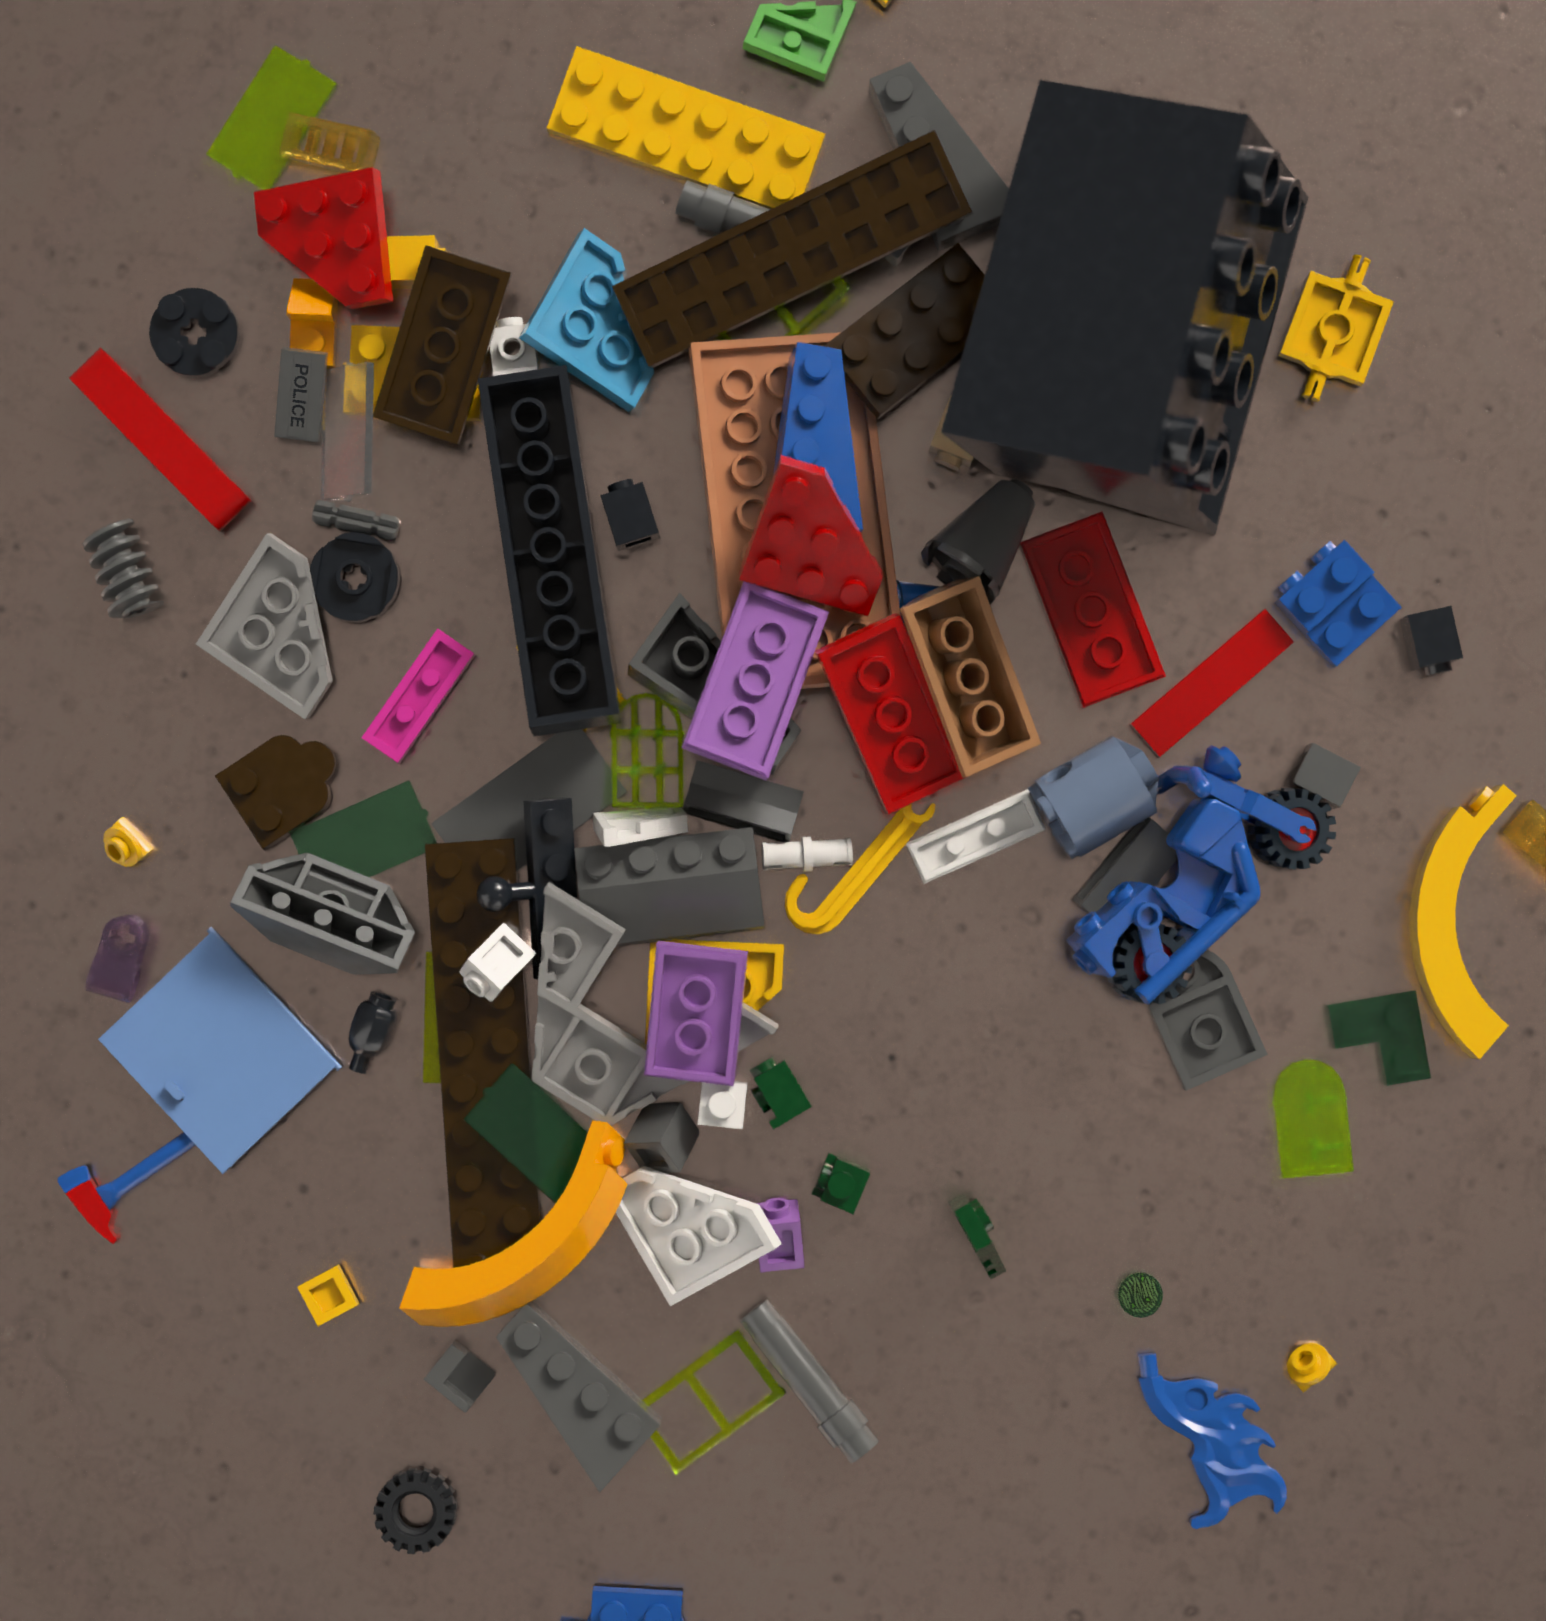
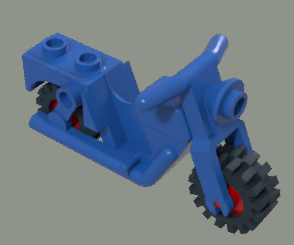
M1211 745L1206 749L1203 770L1196 766L1177 765L1159 775L1157 794H1163L1178 784H1186L1190 791L1201 797L1195 798L1190 802L1166 838L1167 845L1176 850L1178 858L1176 878L1172 884L1162 889L1150 884L1125 881L1116 886L1107 895L1108 902L1097 912L1093 911L1082 917L1074 926L1076 931L1066 940L1075 951L1072 955L1074 961L1088 975L1094 973L1107 977L1108 982L1116 984L1113 989L1128 1000L1152 1005V1003H1166L1165 998L1174 999L1179 995L1176 991L1177 987L1185 988L1189 982L1183 979L1184 973L1192 974L1193 966L1190 965L1252 909L1260 899V884L1242 820L1253 825H1248V833L1255 834L1256 839L1250 840L1252 848L1260 849L1257 855L1262 860H1268V864L1287 869L1311 868L1310 863L1318 864L1323 860L1320 856L1321 853L1329 854L1332 847L1326 844L1327 840H1335L1336 832L1329 831V825L1336 824L1335 816H1327V812L1332 808L1328 803L1320 802L1322 799L1320 795L1309 793V790L1281 788V791L1273 790L1268 792L1269 798L1257 792L1238 786L1233 782L1241 779V774L1238 770L1241 762L1225 746L1219 749ZM1162 916L1181 926L1175 930L1172 927L1165 926V924H1160Z

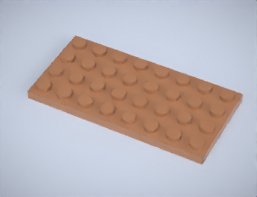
M841 332L690 343L688 350L722 637L744 582L739 580V571L773 478L789 357L797 342L824 346ZM846 380V393L863 525L862 539L871 555L875 556L879 563L883 579L869 616L777 591L829 612L815 650L894 613L900 615L876 417ZM815 652L801 689L830 687Z

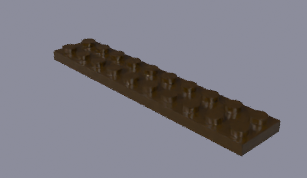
M515 838L425 844L453 1268L470 1265L502 1252L527 1235L541 1222L524 968L504 987L492 1002L484 996L479 997L471 992L464 983V977L459 972L467 959L503 923L522 939L519 901H511L502 911L490 912L480 906L476 896L479 884L491 876L501 877L509 884L518 883Z

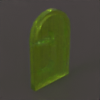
M1303 1059L1291 1063L1280 1072L1274 1084L1273 1108L1275 1111L1282 1178L1321 1176L1323 1174L1354 1171L1346 1103L1347 1096L1343 1082L1331 1066L1319 1060Z

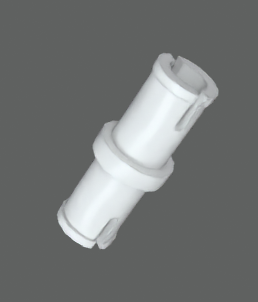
M811 836L801 837V841L762 842L763 871L768 869L803 868V872H812L813 867L852 866L853 863L851 838L812 841Z

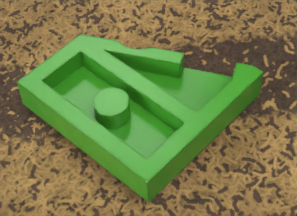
M842 0L841 5L816 6V1L798 2L791 6L783 5L782 3L760 4L744 39L743 50L824 82L853 16L857 2Z

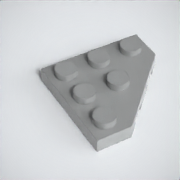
M267 533L198 639L196 645L303 719H308L333 682L308 558L272 533Z

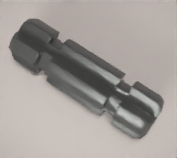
M317 500L312 512V521L318 525L331 527L334 524L337 529L372 536V533H375L378 538L390 541L396 539L400 526V520L396 516L381 513V516H376L374 511L342 504L336 507V504L324 500Z

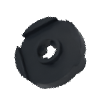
M186 288L162 297L158 308L151 318L149 336L156 356L169 369L183 377L205 378L217 373L219 368L223 367L228 360L231 361L240 343V326L235 314L224 299L206 289ZM192 322H198L200 328L206 329V337H199L197 344L192 345L189 338L183 336L185 328H190Z
M351 532L335 537L334 540L319 549L310 566L313 588L318 603L330 615L342 621L357 623L382 616L394 601L399 589L400 573L393 554L378 539L367 534ZM353 566H361V573L367 576L365 584H359L357 590H350V584L343 580L344 572H352Z

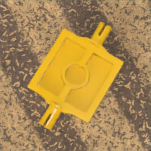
M1354 254L1352 256V261L1345 278H1330L1314 271L1308 273L1278 354L1279 357L1301 364L1306 370L1310 371L1301 396L1308 399L1314 384H1316L1310 399L1314 402L1320 401L1327 378H1339L1360 387L1364 384L1394 303L1390 299L1373 294L1366 286L1362 285L1371 260L1364 257L1357 273L1356 271L1362 258L1361 255Z

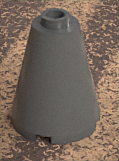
M1018 479L998 481L926 543L921 551L924 563L928 567L933 561L941 569L936 577L944 584L958 579L979 576L989 604H992L1001 592L1036 504L1032 498V490Z

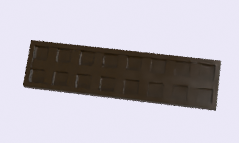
M933 130L613 285L612 288L648 366L653 368L689 351L688 349L692 342L710 341L972 215L973 212L936 131Z

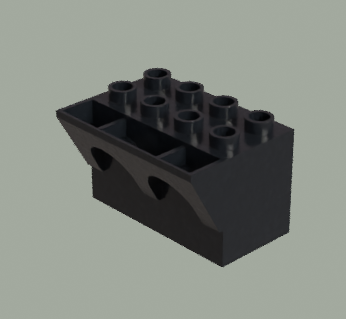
M1039 80L941 430L942 434L996 475L1065 489L1071 493L1197 531L1216 534L1309 198L1302 189L1300 180L1294 178L1281 160L1280 152L1273 149L1249 114Z

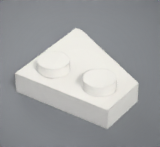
M681 806L593 813V830L604 847L648 839L673 837L676 834L688 832L687 814Z

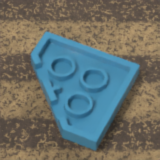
M584 228L574 239L519 339L559 366L566 365L568 372L629 412L636 407L654 374V370L648 366L612 288L613 285L624 280L622 272L625 271L621 253Z

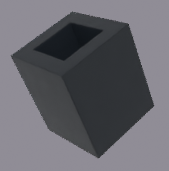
M626 479L607 486L609 493L600 496L618 551L659 539V531L643 482L634 484L633 479Z
M1452 606L1410 614L1400 619L1411 671L1424 668L1426 676L1452 671L1451 662L1463 658Z

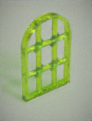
M642 693L633 695L619 706L621 713L623 708L631 703V729H616L617 724H612L609 733L611 738L612 808H683V748L681 747L684 732L682 731L680 714L675 707L656 694ZM638 700H655V729H641V725H638ZM662 704L673 715L677 730L665 729V725L662 726ZM617 736H629L628 740H631V766H617ZM638 736H653L652 740H655L656 766H641L642 763L638 762ZM662 736L677 737V767H665L666 763H663ZM617 773H629V777H632V802H617ZM639 773H654L653 778L656 777V802H639ZM663 774H677L678 802H663Z

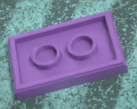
M666 941L657 942L644 1076L734 1086L748 951Z

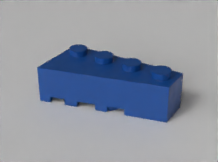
M797 342L788 360L773 476L781 455L824 467L833 482V487L843 505H846L859 530L862 532L863 525L841 349Z

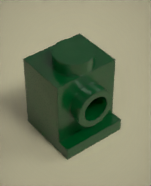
M770 1057L749 1070L757 1084V1087L751 1090L754 1098L764 1113L772 1109L775 1117L769 1120L773 1130L812 1107L785 1059L776 1064L773 1057Z
M828 1152L811 1194L819 1197L820 1201L854 1215L871 1172L865 1167Z

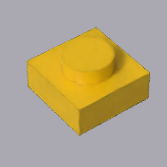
M339 1264L297 1286L317 1326L360 1304Z

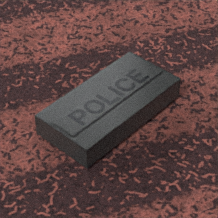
M288 347L281 349L274 437L319 442L321 440L328 352Z

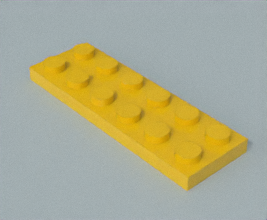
M579 46L575 48L547 125V131L554 135L685 181L689 180L708 187L709 183L734 192L735 197L768 209H772L806 192L825 140V133Z

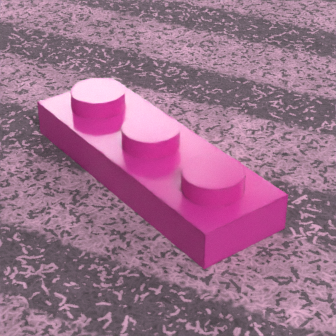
M437 628L361 738L400 764L468 667L475 654Z

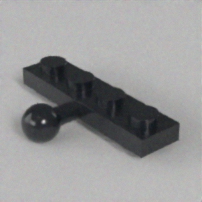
M567 797L523 801L528 882L509 884L501 877L491 876L479 884L476 892L477 901L480 906L490 912L504 910L511 901L529 900L531 947L536 952L532 959L534 979H538L539 964L541 962V933L543 931L545 887L550 882L577 899L572 798Z

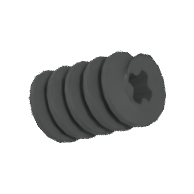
M124 519L103 526L82 543L85 551L95 553L89 559L91 568L101 569L95 575L97 584L108 585L101 592V596L104 601L114 602L107 609L108 615L111 618L137 617L152 612L164 604V601H150L149 596L159 590L158 585H144L142 581L153 573L152 568L137 567V563L147 556L146 552L131 551L130 547L140 541V536L125 535L124 531L134 524L133 519Z

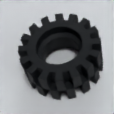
M416 1467L409 1468L403 1473L400 1471L388 1480L376 1498L377 1502L373 1515H376V1521L374 1522L376 1529L381 1530L383 1534L381 1538L384 1542L390 1541L394 1545L393 1549L397 1551L401 1549L408 1550L407 1554H415L417 1551H422L423 1553L431 1551L434 1546L438 1547L445 1540L455 1524L458 1503L457 1499H454L453 1496L454 1490L451 1485L447 1486L442 1475L436 1476L431 1473L432 1470L424 1468L422 1471L417 1470ZM421 1494L431 1502L433 1516L427 1525L414 1528L402 1521L399 1515V1504L405 1496Z

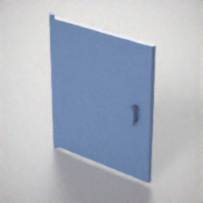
M210 927L207 930L209 935L98 1040L222 1174H225L334 1069L339 1071L342 1066L223 938Z

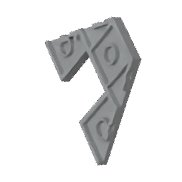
M549 882L544 889L545 903L543 931L541 933L542 949L538 976V1009L534 1036L535 1055L532 1067V1082L592 1119L608 1122L612 1126L625 1119L630 1113L646 1107L656 1101L658 1097L689 1081L644 1076L647 1045L580 1004L626 929ZM744 1002L738 1052L768 1034L772 1035L779 1026L778 1023Z

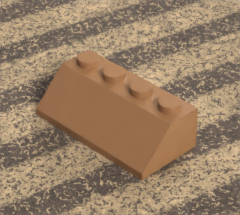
M979 576L952 581L917 596L899 609L962 778L973 775L1041 744Z

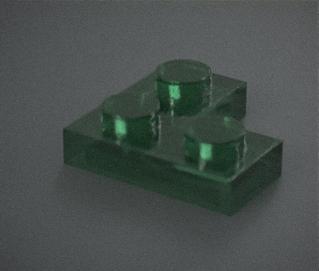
M1416 990L1325 1005L1333 1049L1377 1042L1384 1085L1389 1086L1431 1079Z

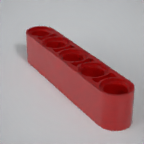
M101 347L69 377L84 395L219 532L251 502V499Z

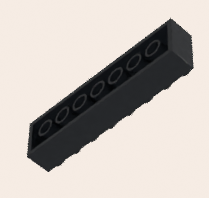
M563 365L478 378L531 733L535 737L622 723L567 366Z

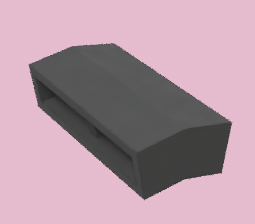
M697 760L683 810L688 815L736 829L753 827V833L780 842H790L804 791Z
M1147 818L1133 826L1072 900L1087 913L1097 912L1108 902L1107 895L1116 886L1125 881L1142 882L1155 886L1178 859L1176 850L1167 845L1166 838L1169 833L1151 818Z

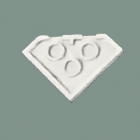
M646 1166L622 1178L628 1185L616 1210V1214L670 1306L773 1251L782 1244L759 1204Z

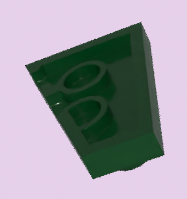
M962 1193L949 1200L948 1204L990 1279L1006 1272L987 1234L995 1228L977 1198L969 1202Z

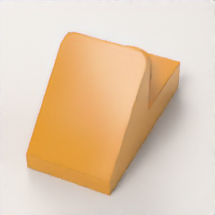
M294 278L286 309V315L291 320L290 348L328 352L327 368L335 369L338 300L313 279Z

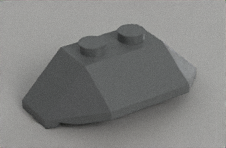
M310 853L280 858L265 864L256 863L249 865L230 902V906L269 941L353 975L398 973L415 936L411 923L408 922L399 901L389 885Z

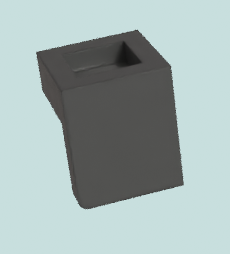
M1315 743L1307 745L1303 752L1305 757L1293 779V783L1305 790H1309L1310 793H1317L1322 797L1320 802L1328 803L1331 808L1341 807L1361 767Z
M681 1102L651 1103L642 1108L624 1145L640 1168L646 1166L664 1173L681 1172L699 1137V1129Z
M456 1339L424 1380L466 1413L495 1377L496 1372Z

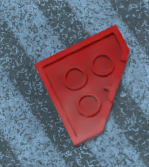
M370 167L254 192L258 236L343 305L351 309L393 302L380 170Z
M781 455L742 562L739 580L869 616L883 579L879 563L868 550L862 539L861 531L846 505H843L837 495L826 469Z

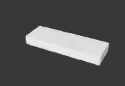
M1027 789L906 843V846L923 884L1046 829Z

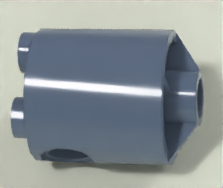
M1112 735L1034 780L1035 784L1028 787V791L1040 811L1043 810L1050 821L1048 826L1058 844L1065 849L1070 859L1084 856L1157 813L1156 798L1159 778L1151 762L1141 749Z

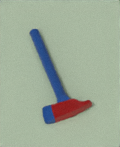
M183 1132L114 1181L98 1187L86 1165L76 1167L58 1177L57 1181L87 1222L110 1243L115 1244L118 1237L110 1225L114 1205L123 1195L190 1150L195 1144Z

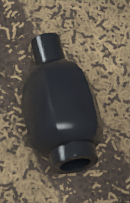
M371 991L369 999L364 1000L357 1007L348 1038L349 1045L354 1051L349 1066L350 1070L366 1074L371 1058L381 1054L387 1047L397 1022V1013L394 1009L395 998L381 992Z

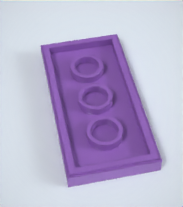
M743 582L681 748L760 779L767 780L829 612L772 589Z

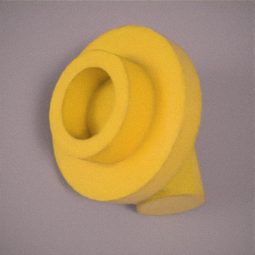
M124 817L107 829L103 836L104 849L107 856L113 862L125 867H132L139 861H143L154 850Z
M1308 1343L1292 1352L1287 1362V1372L1297 1387L1304 1393L1312 1385L1322 1381L1337 1363L1323 1346L1316 1343Z

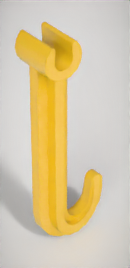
M912 803L899 809L819 907L812 913H803L797 907V898L808 881V877L805 874H799L790 885L785 897V910L788 919L796 928L805 933L822 934L831 931L844 919L919 827L933 816L936 805L931 803L921 815H917L912 811Z

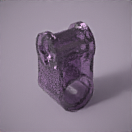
M127 914L113 918L105 925L97 953L88 973L86 991L130 1004L139 983L141 965L150 934L148 925L142 918ZM130 925L129 933L135 935V941L126 943L123 946V938L117 935V930Z

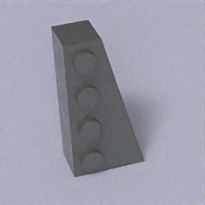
M908 62L869 79L868 93L893 150L935 130L973 212L972 215L931 234L938 252L998 227L1009 191L1008 186L914 65Z
M679 593L628 664L627 675L692 719L721 641L706 621L703 622L690 607V603ZM791 718L770 774L774 775L795 745L802 731Z

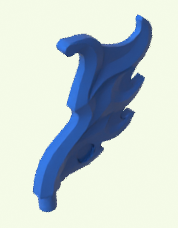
M1156 1353L1139 1354L1141 1377H1137L1149 1409L1164 1425L1189 1438L1193 1443V1452L1189 1458L1207 1493L1209 1504L1204 1514L1190 1518L1189 1523L1192 1528L1199 1529L1218 1524L1227 1515L1229 1507L1254 1495H1263L1272 1499L1273 1512L1277 1514L1287 1499V1488L1280 1474L1275 1469L1266 1465L1259 1457L1258 1452L1261 1444L1274 1448L1276 1446L1275 1442L1267 1432L1254 1424H1250L1243 1417V1412L1247 1408L1256 1412L1261 1410L1257 1403L1249 1396L1240 1393H1229L1215 1399L1214 1392L1218 1391V1384L1210 1380L1200 1378L1175 1382L1165 1380L1162 1375L1158 1374Z

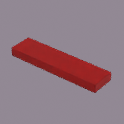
M1264 609L1129 725L1152 752L1160 758L1292 645L1294 641L1272 615Z

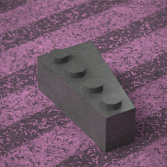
M531 1301L522 1306L496 1338L600 1493L661 1425L662 1417L540 1306Z

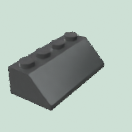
M753 827L648 839L609 847L598 845L574 848L580 901L626 929L615 947L765 929Z

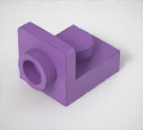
M772 1198L762 1203H756L761 1207L782 1243L773 1251L759 1258L760 1272L805 1268L798 1200Z

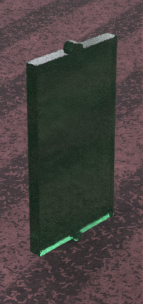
M410 780L303 826L290 834L298 854L310 853L369 878L425 854V844L437 843L427 820L429 811L422 809Z
M510 1063L491 1087L483 1089V1097L463 1120L556 1204L573 1175L588 1132L518 1067Z

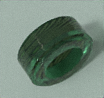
M1137 1271L1129 1273L1120 1281L1117 1288V1299L1126 1313L1133 1317L1144 1318L1154 1314L1159 1309L1163 1300V1291L1160 1283L1152 1275Z

